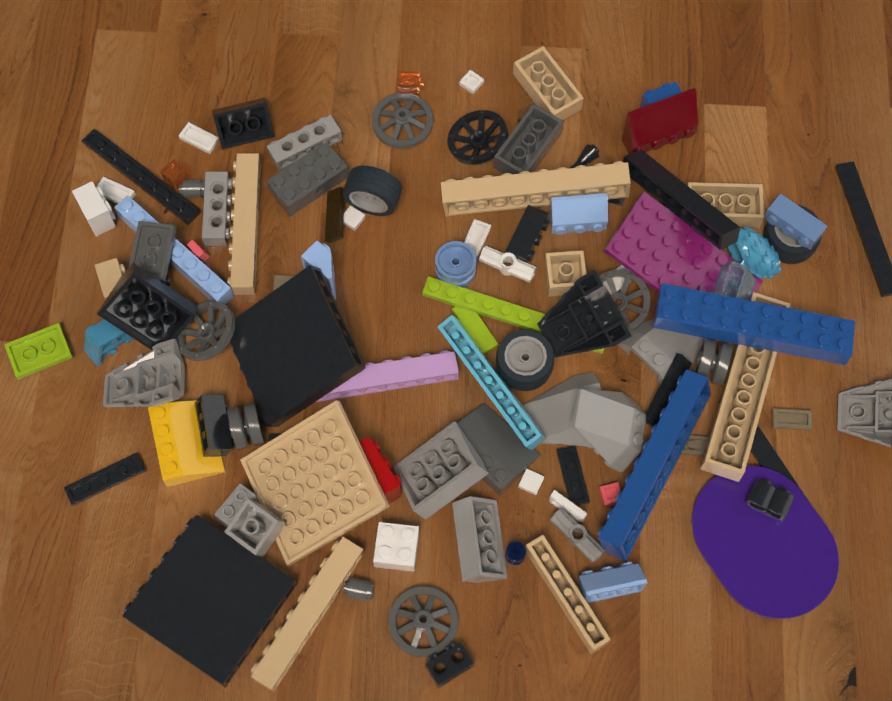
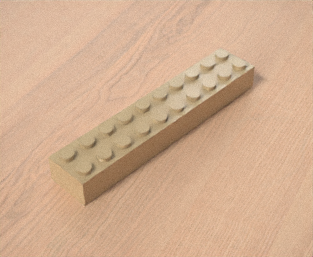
M617 161L607 165L598 163L588 167L579 165L569 169L560 167L556 170L542 169L531 173L523 171L513 175L504 173L501 176L494 177L492 175H485L482 178L475 179L473 177H467L463 180L448 179L445 182H441L445 216L523 209L527 208L528 205L532 207L550 206L551 197L607 193L608 200L628 198L631 182L628 162Z
M753 292L750 298L751 301L790 307V303ZM736 344L701 470L737 482L744 475L777 352Z

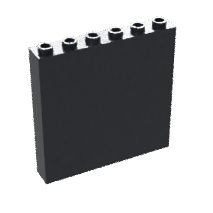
M309 265L235 318V331L230 340L233 353L239 361L240 370L247 380V386L252 392L254 402L266 426L279 427L366 369L321 268Z
M196 515L194 519L191 518L188 521L184 533L176 537L170 552L167 551L163 555L159 567L151 571L145 586L142 585L138 589L137 597L134 601L126 605L123 617L226 688L293 592L297 582Z

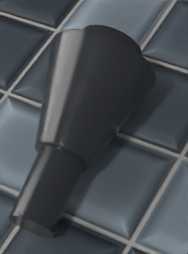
M587 144L577 161L570 168L586 165L599 158L598 148L593 144Z

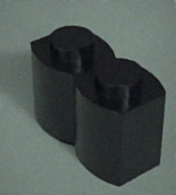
M757 479L745 504L755 510L764 512L772 518L783 521L794 496L785 488H775L766 479Z

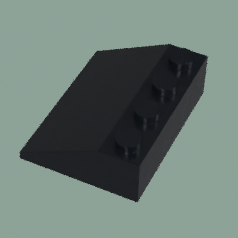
M132 263L120 277L97 312V315L153 350L152 347L154 345L176 338L196 316L195 304L135 263Z

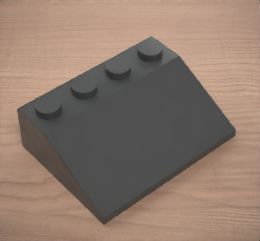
M485 403L457 423L482 459L489 473L482 480L499 496L541 456L535 449L530 450L526 448L514 430Z

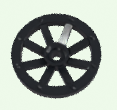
M488 110L473 111L462 116L453 124L447 138L448 148L453 157L461 163L469 165L482 164L493 159L508 138V128L503 118L495 112ZM485 119L494 121L490 125V127L486 131H484ZM478 120V130L474 131L468 123ZM500 126V134L490 136ZM464 127L470 136L465 137L457 134ZM455 141L467 143L468 145L456 149ZM497 141L493 148L488 145L489 143ZM474 149L471 156L463 154ZM481 150L486 151L485 153L478 155Z

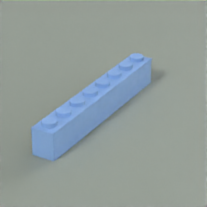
M128 195L114 207L118 217L135 233L138 221L158 223ZM174 238L169 263L210 301H217L226 305L234 297L231 288L182 243Z

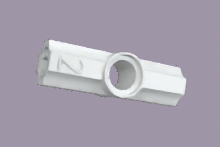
M488 246L483 248L479 257L480 262L500 270L503 275H512L529 283L532 281L537 267L516 259L512 253H502ZM509 262V263H511L512 265H511V266H506V265H504V263Z

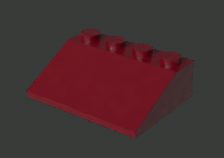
M692 88L628 112L622 136V142L627 152L631 154L638 150H643L646 153L650 150H658L666 144H674L682 138L692 137L698 127L696 89Z

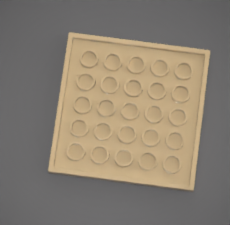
M337 400L240 459L259 503L286 522L277 536L276 542L287 565L294 564L390 507L340 401Z

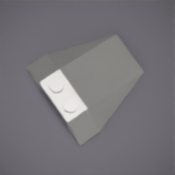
M653 318L631 331L632 337L621 342L618 346L628 355L633 352L658 376L656 382L661 385L676 353L682 354L693 365L705 338L653 328Z
M176 339L158 343L147 354L143 355L141 353L136 356L137 360L132 363H124L106 374L103 406H159L183 397L185 365Z
M593 372L575 375L523 405L547 438L542 444H564L594 449L589 442L586 443L572 428L578 389L601 390L600 383Z
M892 379L882 382L880 380L869 386H861L839 393L837 430L892 448Z
M578 389L572 428L586 443L589 442L594 447L593 451L605 459L604 463L608 467L618 472H623L641 452L646 414L633 398L622 392Z

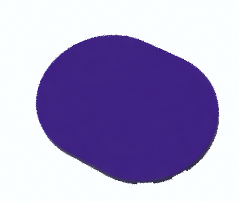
M746 466L744 475L739 482L717 475L702 489L692 513V529L695 544L717 579L736 603L744 609L764 618L792 619L814 610L827 598L834 587L838 575L839 555L837 546L827 525L801 490L791 480L768 468ZM757 479H766L775 488H785L794 496L783 521L772 518L764 512L755 510L745 504Z

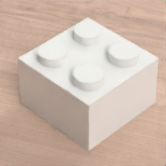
M89 182L72 191L96 237L116 227L113 222L116 217L99 186L95 187L93 182Z
M379 522L373 560L374 567L414 572L419 527Z

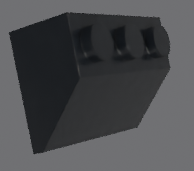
M265 98L212 110L222 150L275 137Z

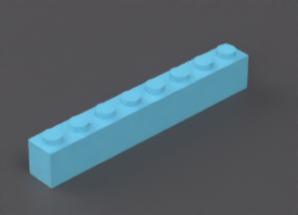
M451 315L437 326L525 447L533 450L546 440V436L459 319Z

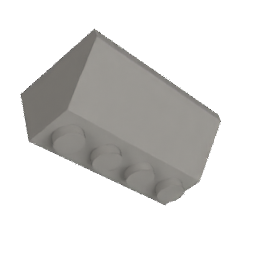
M469 496L453 502L462 582L479 583L507 579L497 500Z

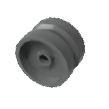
M705 338L698 354L695 373L708 377L711 370V383L722 386L728 370L733 346L732 344L722 342L718 347L717 353H715L716 341Z
M255 402L244 405L245 417L242 416L238 406L227 409L229 428L237 450L248 447L247 435L250 436L254 446L265 444Z

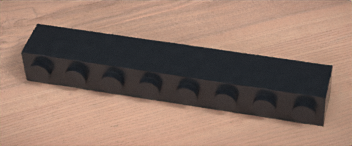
M638 150L624 156L623 163L628 162L631 179L719 250L738 241L740 227L643 150Z

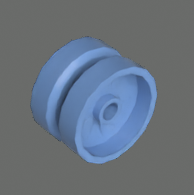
M451 241L441 246L435 256V274L437 279L463 288L467 287L476 275V255L474 250L468 244L461 241Z

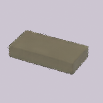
M772 408V429L811 431L812 410Z

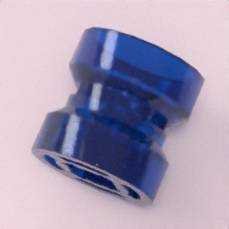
M511 542L506 548V561L512 566H518L523 563L526 556L525 546L520 542Z

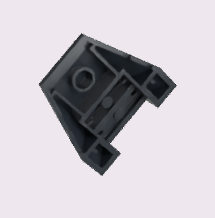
M595 269L577 279L571 289L562 296L561 300L537 324L542 335L550 342L555 358L613 347L632 337L623 316Z

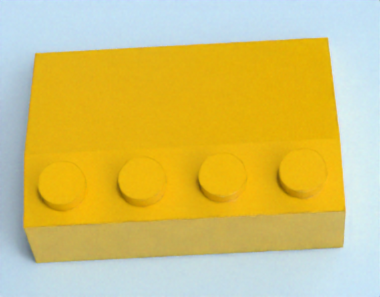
M197 400L168 402L159 406L148 407L162 479L167 487L225 473L222 456L203 457L195 408Z

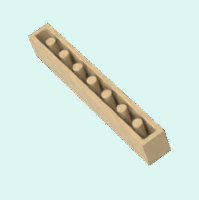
M259 153L237 154V160L233 161V170L236 172V177L232 179L235 193H232L234 210H231L233 226H230V237H233V241L229 243V253L232 254V260L228 261L231 277L227 279V285L231 288L233 295H255L261 161Z
M344 537L334 543L331 549L333 551L329 558L326 557L320 565L322 569L318 575L314 574L311 578L309 589L307 592L303 591L297 600L299 604L295 610L292 608L286 616L287 622L276 631L274 635L276 639L272 645L268 644L263 651L264 657L260 662L257 661L251 669V678L273 693L335 600L345 581L348 580L364 555V550Z

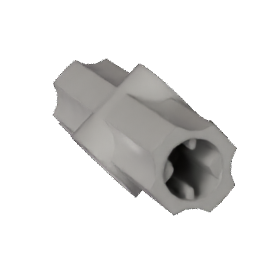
M563 508L551 517L550 521L568 539V542L575 546L592 564L605 552L587 533L586 528L578 524ZM579 532L583 538L575 539L572 533Z

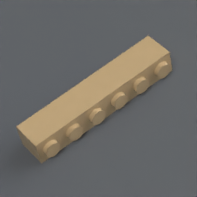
M544 535L528 543L525 547L526 554L590 654L609 644L610 637Z

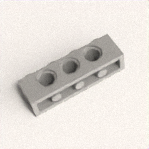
M331 115L321 117L317 122L305 125L302 129L291 132L280 140L271 142L267 146L268 155L279 172L327 141L331 146L341 141L342 134Z
M205 172L202 240L205 246H227V239H230L228 222H231L229 206H232V195H229V193L233 189V184L228 172ZM215 224H221L218 227H213Z

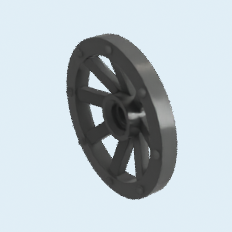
M395 93L385 97L377 104L372 115V126L378 139L387 146L397 149H408L421 144L428 138L433 127V114L429 105L419 96L411 93ZM399 101L407 102L404 108L400 107ZM392 104L395 111H387L384 109L388 105ZM413 104H416L422 109L409 111ZM426 115V125L412 117ZM380 116L392 118L379 126ZM395 124V129L390 138L383 131ZM410 124L419 128L422 132L414 137ZM401 129H405L409 140H397Z
M610 270L601 274L599 277L602 282L607 281L615 304L619 300L622 301V305L617 307L629 331L635 330L646 320L650 311L651 297L647 285L627 270ZM612 278H625L620 293L617 292ZM631 280L640 287V290L625 296ZM642 295L644 297L643 308L628 303ZM627 309L640 315L630 323L625 310Z
M207 301L195 306L196 316L192 321L194 320L198 324V330L188 329L191 324L190 322L175 338L180 353L189 360L205 361L211 359L224 350L232 339L235 331L234 314L225 304L217 301ZM215 310L222 311L214 324ZM208 311V322L204 323L199 315ZM226 319V327L220 328ZM185 336L198 337L185 344ZM212 344V347L206 350L208 345ZM200 345L197 352L189 351L190 349Z
M424 586L409 589L402 593L391 607L388 619L390 634L395 644L405 653L415 657H431L436 653L443 652L444 648L453 642L458 629L457 610L451 599L438 589ZM418 595H429L424 610L421 609L416 598ZM436 598L446 606L444 609L433 613L430 612ZM410 599L416 613L401 610L400 607ZM450 614L451 626L450 628L434 621V619ZM397 616L413 620V622L398 630L396 628ZM421 617L427 619L425 623H421L419 620ZM416 628L410 646L400 636ZM431 628L448 635L437 645ZM422 632L426 633L431 648H417Z

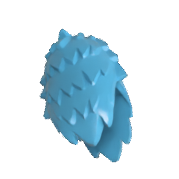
M749 227L740 229L738 241L727 247L732 255L731 257L748 273L757 278L772 279L782 271L778 252H775L773 245L770 246L767 238H764L760 233Z

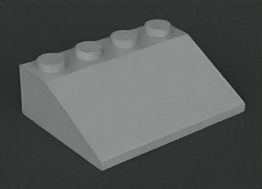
M456 421L393 467L402 482L401 486L412 510L424 519L432 516L489 474L482 459Z

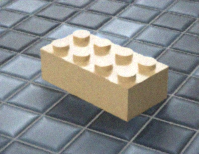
M544 46L514 62L513 75L538 107L561 120L582 110L583 96Z
M688 182L687 186L739 227L760 228L764 219L762 184Z

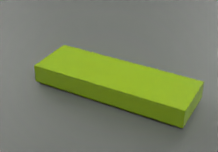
M459 307L452 308L455 317L459 319L484 354L498 347L497 341L477 313Z

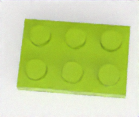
M59 323L4 344L18 380L73 358Z

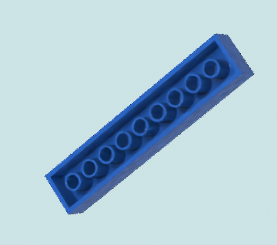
M662 283L657 297L653 328L846 365L852 357L855 321Z
M687 369L683 375L679 376L675 392H671L667 407L662 409L658 424H655L652 428L650 440L644 443L641 457L636 459L632 474H629L626 478V486L623 492L620 491L617 495V503L614 509H610L605 526H602L599 530L598 537L602 548L605 550L604 553L622 561H627L711 396L708 377Z

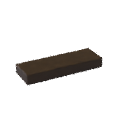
M342 187L327 192L325 242L329 244L343 237L344 188Z

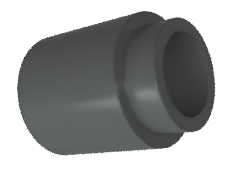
M201 179L183 180V183H180L179 186L180 194H183L184 198H202L204 196L205 181Z
M350 578L349 582L345 581L343 593L347 594L346 598L371 600L374 584L366 580Z

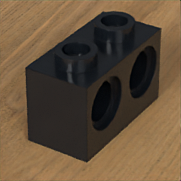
M453 642L444 648V653L439 656L436 653L427 659L428 663L425 664V668L438 689L474 666L473 661L461 642L458 644ZM453 654H461L463 660L460 663L453 662L451 659ZM441 664L446 670L442 674H436L433 669L436 665Z

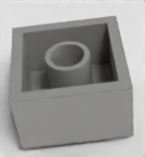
M247 498L225 530V533L254 555L264 557L286 522L256 500Z

